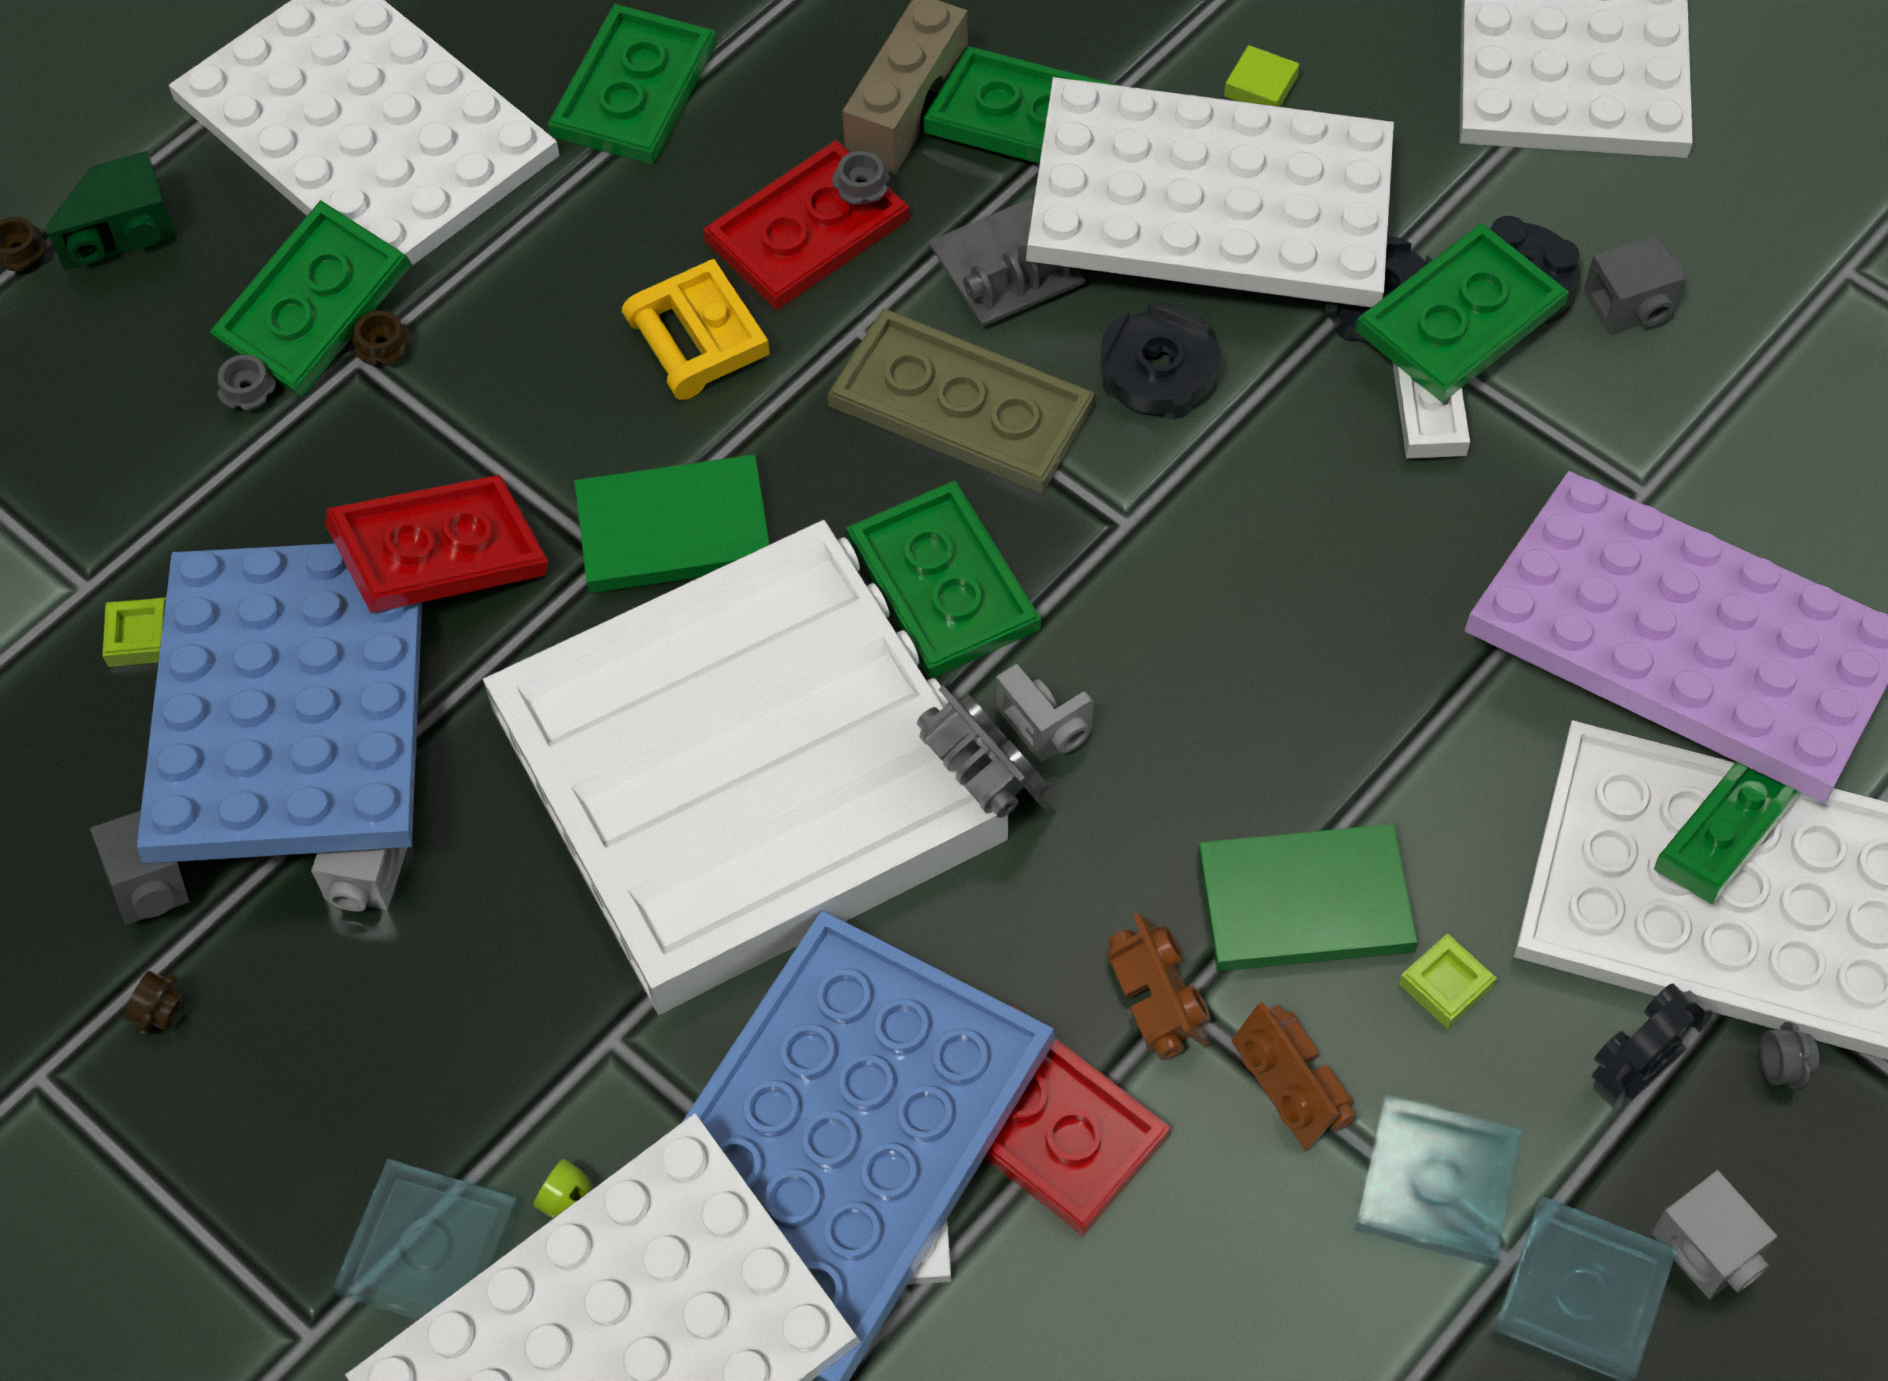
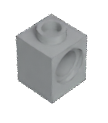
M408 847L317 853L311 871L324 898L332 905L355 912L363 911L365 907L388 910Z
M1718 1170L1668 1207L1651 1233L1709 1300L1728 1285L1736 1293H1739L1759 1278L1770 1266L1763 1256L1777 1238L1775 1232Z

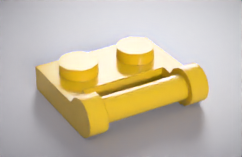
M711 259L634 294L622 306V313L631 328L641 331L668 374L666 382L679 400L690 399L699 394L707 383L770 355L768 339L715 259ZM673 309L702 355L687 361L659 318L660 314Z

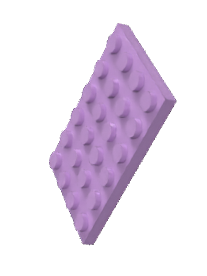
M1571 471L1567 472L1469 615L1464 630L1485 642L1824 804L1829 798L1888 686V614L1869 608L1834 592L1824 585L1812 582L1775 565L1767 559L1757 557L1716 538L1708 532L1700 531L1659 512L1651 506L1643 505L1602 486L1596 481L1586 479Z

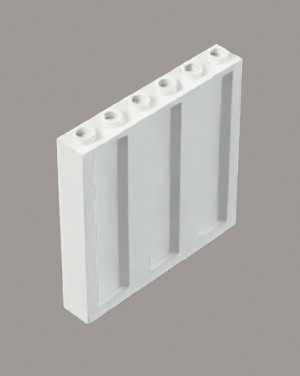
M825 520L483 679L495 716L658 1016L798 946L821 910L846 922L1008 840V815L998 818L994 812L985 813L969 791L956 780L957 771H948L943 765V761L920 739L921 729L917 726L919 717L932 707H936L939 711L948 704V700L938 690L941 686L937 680L931 678L926 681L918 669L919 657L908 634L904 630L896 633L887 620L889 610L879 588L874 583L866 586L858 574L860 565L849 541L845 537L837 540Z

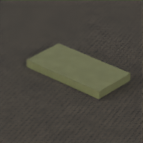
M883 308L829 391L828 404L829 407L1043 494L1095 406V393Z

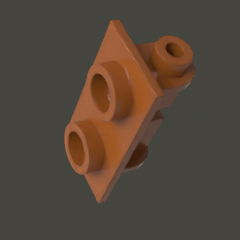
M1140 913L1133 915L1140 932L1134 935L1132 930H1123L1111 936L1108 940L1111 949L1108 951L1107 956L1125 996L1131 998L1148 988L1150 989L1152 996L1130 1007L1148 1050L1156 1051L1159 1059L1166 1060L1180 1054L1184 1050L1182 1041L1189 1037L1205 1048L1211 1046L1212 1044L1203 1026V1023L1210 1020V1015L1193 984L1185 986L1176 966L1184 962V957L1175 937L1166 926L1157 928Z
M1264 1002L1258 1003L1231 1042L1240 1053L1245 1066L1252 1071L1276 1107L1281 1120L1290 1128L1303 1149L1308 1151L1329 1126L1334 1132H1337L1350 1125L1357 1116L1351 1109L1355 1101L1350 1094H1347L1328 1065L1310 1071L1306 1064L1314 1061L1320 1053L1299 1024L1295 1013L1285 1012L1281 1005L1268 1009Z

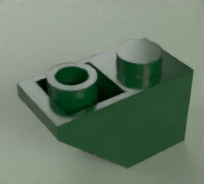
M147 151L91 166L45 225L48 236L64 270L92 264L101 259L177 238L162 187Z

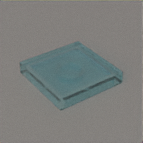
M1385 1095L1355 1231L1493 1267L1497 1259L1522 1130Z
M387 1159L333 1288L337 1295L419 1320L498 1261L520 1207L516 1197Z
M1541 1196L1535 1208L1493 1330L1617 1380L1634 1381L1677 1249Z

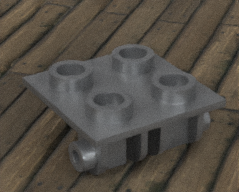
M1031 198L928 241L930 248L982 327L1086 282L1078 268L1026 261L1034 205Z
M942 685L938 690L949 703L940 711L936 707H932L919 717L917 726L921 729L920 739L943 761V765L948 771H957L956 780L969 791L985 813L994 812L998 818L1005 817L1015 809L1018 804V799L1015 795L1025 787L1050 817L1056 812L1041 796L1050 786L1030 762L1006 738L969 694L958 703Z

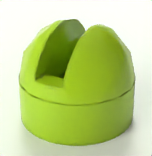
M563 1158L544 1182L536 1196L533 1207L549 1217L555 1218L575 1203V1197L581 1199L593 1190L594 1187L590 1178L580 1168Z

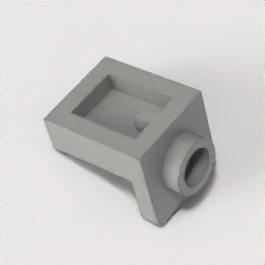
M1018 664L996 676V708L1040 762L1058 751L1060 753H1068L1086 740L1093 726L1094 701L1085 691L1057 708L1055 699L1047 686L1039 679L1031 681Z

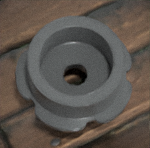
M854 151L845 155L840 160L838 168L833 175V186L839 190V196L845 202L864 205L876 202L886 194L887 186L885 184L889 182L890 176L877 155L868 151Z
M237 355L225 361L218 371L217 384L220 387L218 397L229 408L239 407L243 410H253L265 404L267 395L274 392L276 379L266 371L264 364L257 357Z
M1784 1022L1780 1030L1766 1031L1761 1037L1760 1061L1768 1082L1773 1086L1788 1084L1791 1089L1806 1087L1810 1075L1817 1073L1820 1062L1818 1046L1813 1036L1799 1031L1798 1026L1793 1022Z

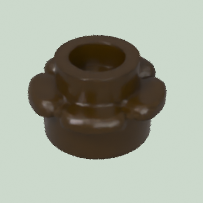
M9 217L0 221V266L3 265L8 271H20L30 268L45 253L46 242L40 238L42 235L41 231L27 219Z
M376 310L363 315L357 321L352 337V343L357 347L355 350L356 356L362 362L369 365H389L397 362L405 354L404 347L408 346L411 342V334L407 326L401 324L395 314L384 310Z
M148 971L136 986L127 1004L124 1020L139 1026V1033L149 1034L154 1026L165 1031L175 1018L184 994L174 990V985L177 981L176 976L170 973L164 978Z

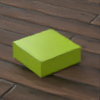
M1248 45L1225 83L1224 96L1238 102L1281 107L1298 78L1300 64Z
M166 597L106 603L103 658L108 667L159 663Z
M1447 933L1401 974L1399 985L1444 1027L1449 1029L1494 988L1497 977Z

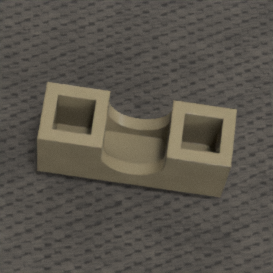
M939 0L911 1L842 111L845 148L850 153L854 151L874 153L881 159L888 172L897 174L921 135L920 117L928 90L939 93L963 50L968 46L967 10Z

